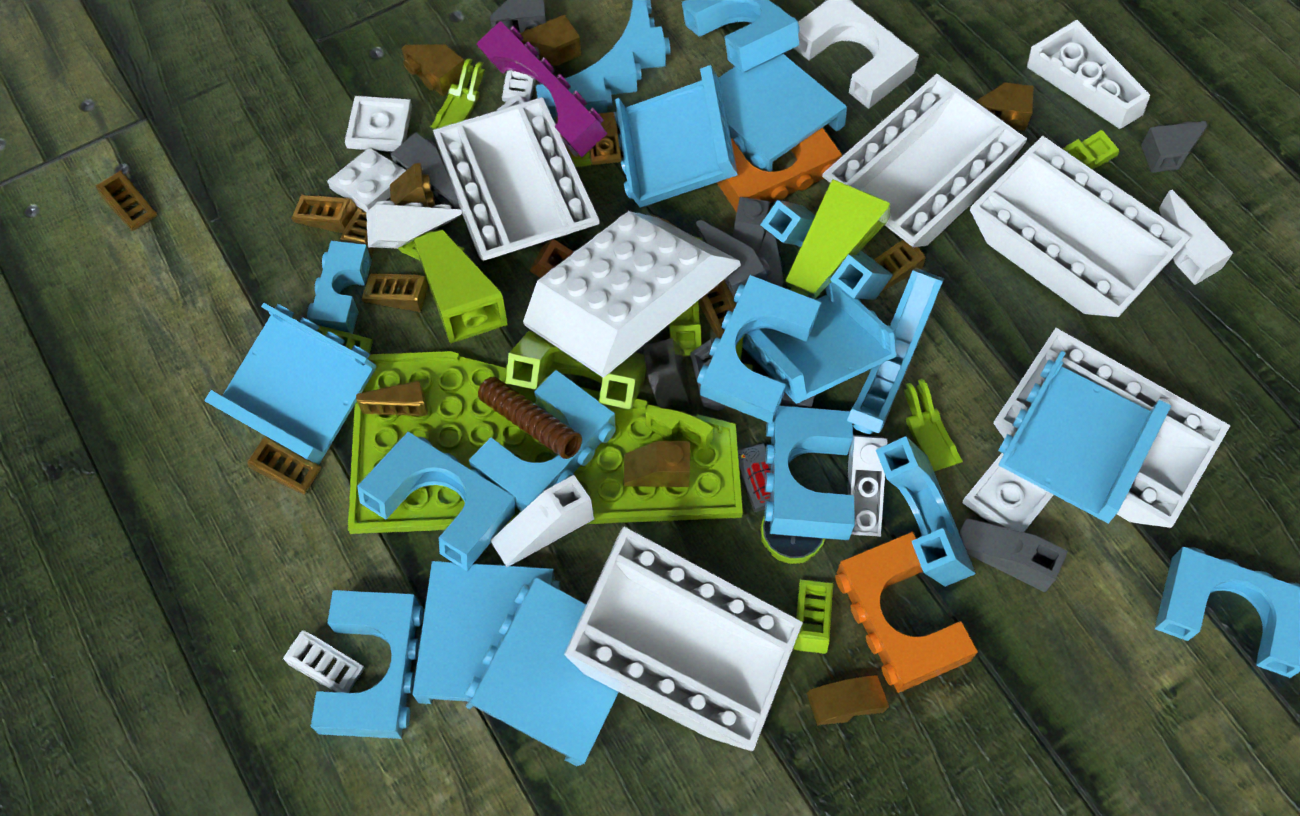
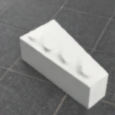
M1078 20L1031 47L1027 68L1119 129L1144 114L1150 94Z

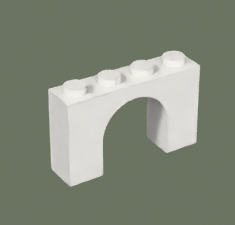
M827 0L798 22L800 32L798 33L799 46L794 47V49L808 60H811L829 45L839 41H854L864 45L871 51L874 58L852 74L849 93L868 109L915 72L919 54L895 37L891 31L876 22L872 16L863 12L851 0Z

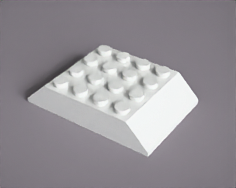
M936 74L828 168L822 177L830 183L834 179L889 202L890 218L885 226L912 247L927 246L1002 176L1026 143L1027 138Z
M543 97L433 130L444 167L457 195L466 225L479 258L483 261L600 224L565 144L554 127L555 123Z
M1044 136L1020 157L970 208L988 245L1083 314L1119 317L1191 238Z
M628 211L537 281L523 323L527 328L604 378L740 267L741 263L738 259L658 217Z
M1055 328L995 419L994 425L1004 439L1007 434L1014 437L1018 428L1012 426L1021 409L1029 410L1032 403L1026 401L1035 383L1042 386L1045 378L1040 376L1049 359L1056 361L1061 350L1066 352L1062 359V367L1151 411L1158 400L1171 405L1117 515L1129 522L1171 528L1230 425Z
M622 527L564 655L585 675L708 738L753 751L803 622L630 529Z

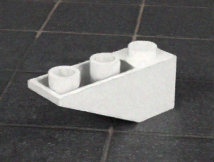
M1170 190L1159 207L1162 218L1191 237L1173 259L1178 268L1196 285L1221 270L1233 252L1207 226L1206 222L1194 213L1184 199L1180 198L1173 190Z
M379 201L366 212L368 247L397 249L413 241L414 238L453 221L462 214V210L451 209L450 205L445 204L429 208L423 207L422 203H407L405 206L395 205L393 201Z
M853 435L848 458V495H854L855 525L851 535L881 537L885 473L876 449L887 445V438Z
M575 475L541 493L491 539V543L506 567H509L594 520L591 498Z

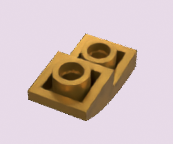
M878 675L843 680L811 689L806 693L817 725L848 722L853 716L883 713L889 708Z

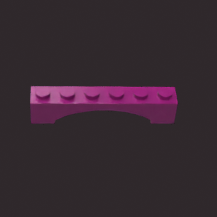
M500 21L476 45L502 74L506 71L525 74L543 84L550 91L558 114V123L554 127L582 158L598 141L607 135L600 125L604 121L594 108L588 111L584 107L587 105V102L577 91H574L572 94L569 92L568 89L571 88L569 83L560 74L556 77L552 74L555 70L544 57L540 61L536 58L539 53L529 42L525 45L521 42L524 38L513 26L508 29Z

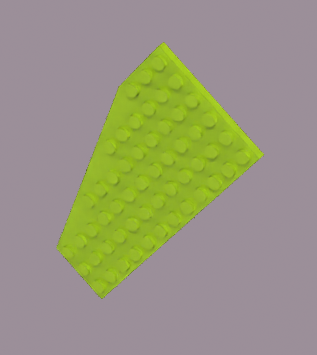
M452 351L370 354L368 360L374 363L377 368L362 393L420 381L428 415L362 414L358 402L355 403L348 531L350 534L446 530L462 511L465 505L462 497L454 490L440 485H429L416 489L405 498L387 520L360 504L357 486L407 432L418 438L423 437L427 439L434 448L444 454L449 453L453 455L460 464L470 470L469 459L491 437L513 455L526 462H546L559 455L479 400V387L487 378L496 377L505 383L507 366L504 368L461 357L459 353ZM507 384L537 405L535 389ZM580 387L599 401L600 392ZM640 399L635 400L631 409L603 404L615 413V433L608 442L600 443L595 449L593 458L587 465H580L573 473L591 498L594 520L587 524L742 518L743 510L736 424L697 414L693 417L714 427L713 441L708 448L704 450L681 434H678L674 441H690L689 487L624 486L625 453L656 441H668L646 426V411L649 407H661L649 405L647 401ZM516 507L515 514L507 522L506 525H508L518 514L521 513V511L518 510Z

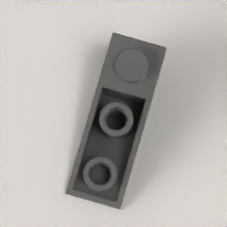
M966 518L959 532L968 555L1043 592H1046L1056 580L1068 553L1067 550L1036 535Z

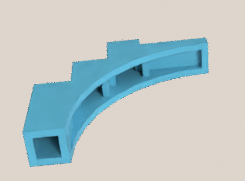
M632 0L633 6L629 23L622 37L612 50L587 69L564 78L571 86L568 89L569 92L572 94L574 91H577L587 102V105L584 107L588 111L594 108L597 113H608L607 106H612L611 95L637 92V80L642 79L641 69L666 66V55L670 54V42L668 37L664 38L662 26L655 27L654 18H649L648 14H651L650 0ZM543 84L536 85L537 98L543 97L554 123L557 124V109L550 91Z
M918 268L912 270L890 325L897 337L895 343L896 357L871 369L847 420L854 423L853 427L856 430L872 434V432H881L944 278Z

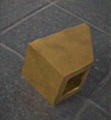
M565 14L520 33L524 38L521 42L524 45L529 42L533 47H537L540 60L544 57L551 65L558 66L581 56L580 36Z
M405 45L402 47L405 68L410 74H416L420 77L428 89L435 90L443 97L449 92L452 84L459 85L464 59L447 45Z
M1004 83L976 102L1014 130L1025 131L1032 115L1034 86Z
M614 112L598 113L604 120L600 125L607 135L589 150L592 165L621 162Z
M414 163L390 184L391 201L395 205L405 206L407 203H422L423 207L433 208L435 206L433 191L431 192L429 174H423L421 163Z

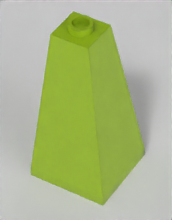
M832 179L785 281L787 286L791 288L790 290L816 299L831 283L830 279L848 254L857 255L888 222L890 218V203Z
M443 230L426 232L420 237L414 238L421 265L450 344L508 325L501 292Z

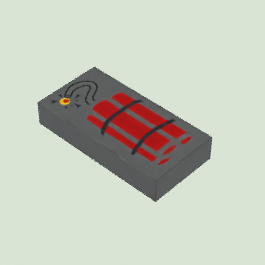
M764 443L738 450L740 477L754 513L765 510L766 501H770V492H765V478L767 472L771 473V464L765 463L766 448Z

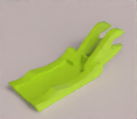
M466 59L462 68L459 85H451L447 99L431 125L432 129L435 130L468 120L479 99L478 88L485 69H481L483 62H477L474 68V66H471L473 59ZM472 75L470 88H467V85Z
M919 379L920 385L916 386L925 412H921L914 386L911 383H907V389L904 390V394L913 416L907 417L906 423L919 449L928 456L933 471L935 472L963 462L941 421L938 409L933 407L930 390L925 380Z

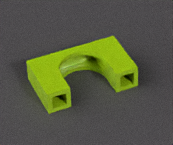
M528 331L509 352L505 383L536 390L546 377L557 370L561 374L585 376L600 382L602 386L599 403L631 409L644 385L649 355L633 353L603 378L535 332Z

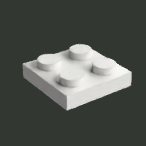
M355 96L345 138L346 147L364 150L370 147L373 150L379 151L396 150L406 141L412 111L411 100Z
M369 147L328 180V184L331 190L344 198L352 199L356 206L367 212L377 202L386 201L391 197L390 184L406 170Z
M1001 453L967 494L962 503L992 525L1025 532L1053 497V494L998 466L1004 455Z

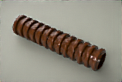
M489 377L482 382L478 390L480 401L486 403L487 406L504 416L547 448L552 449L560 457L569 459L578 452L582 444L581 434L565 423L560 422L559 419L553 417V415L516 390H513V388L500 379Z

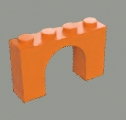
M822 127L791 149L797 159L792 166L782 171L769 172L760 170L750 164L731 138L738 175L716 183L737 212L740 197L772 203L774 201L777 202V200H783L787 195L798 190L808 189L812 184L824 179L822 177L823 173L838 161L842 154Z
M913 532L841 561L835 576L840 591L843 594L847 593L852 602L850 607L854 619L858 624L862 623L868 633L866 641L873 654L878 653L884 665L882 666V672L887 683L890 686L894 685L898 693L970 662L978 653L961 621L927 636L912 637L896 631L884 618L880 607L881 593L889 586L923 572L911 542L916 539Z

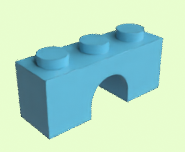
M330 242L328 252H324L322 257L323 271L321 277H318L315 282L316 296L314 303H310L308 307L307 317L309 321L316 325L353 334L359 311L353 296L341 295L339 293L350 285H366L372 260L365 244Z

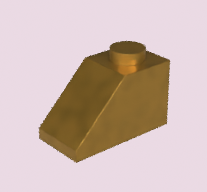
M656 441L625 453L624 486L689 487L690 441Z

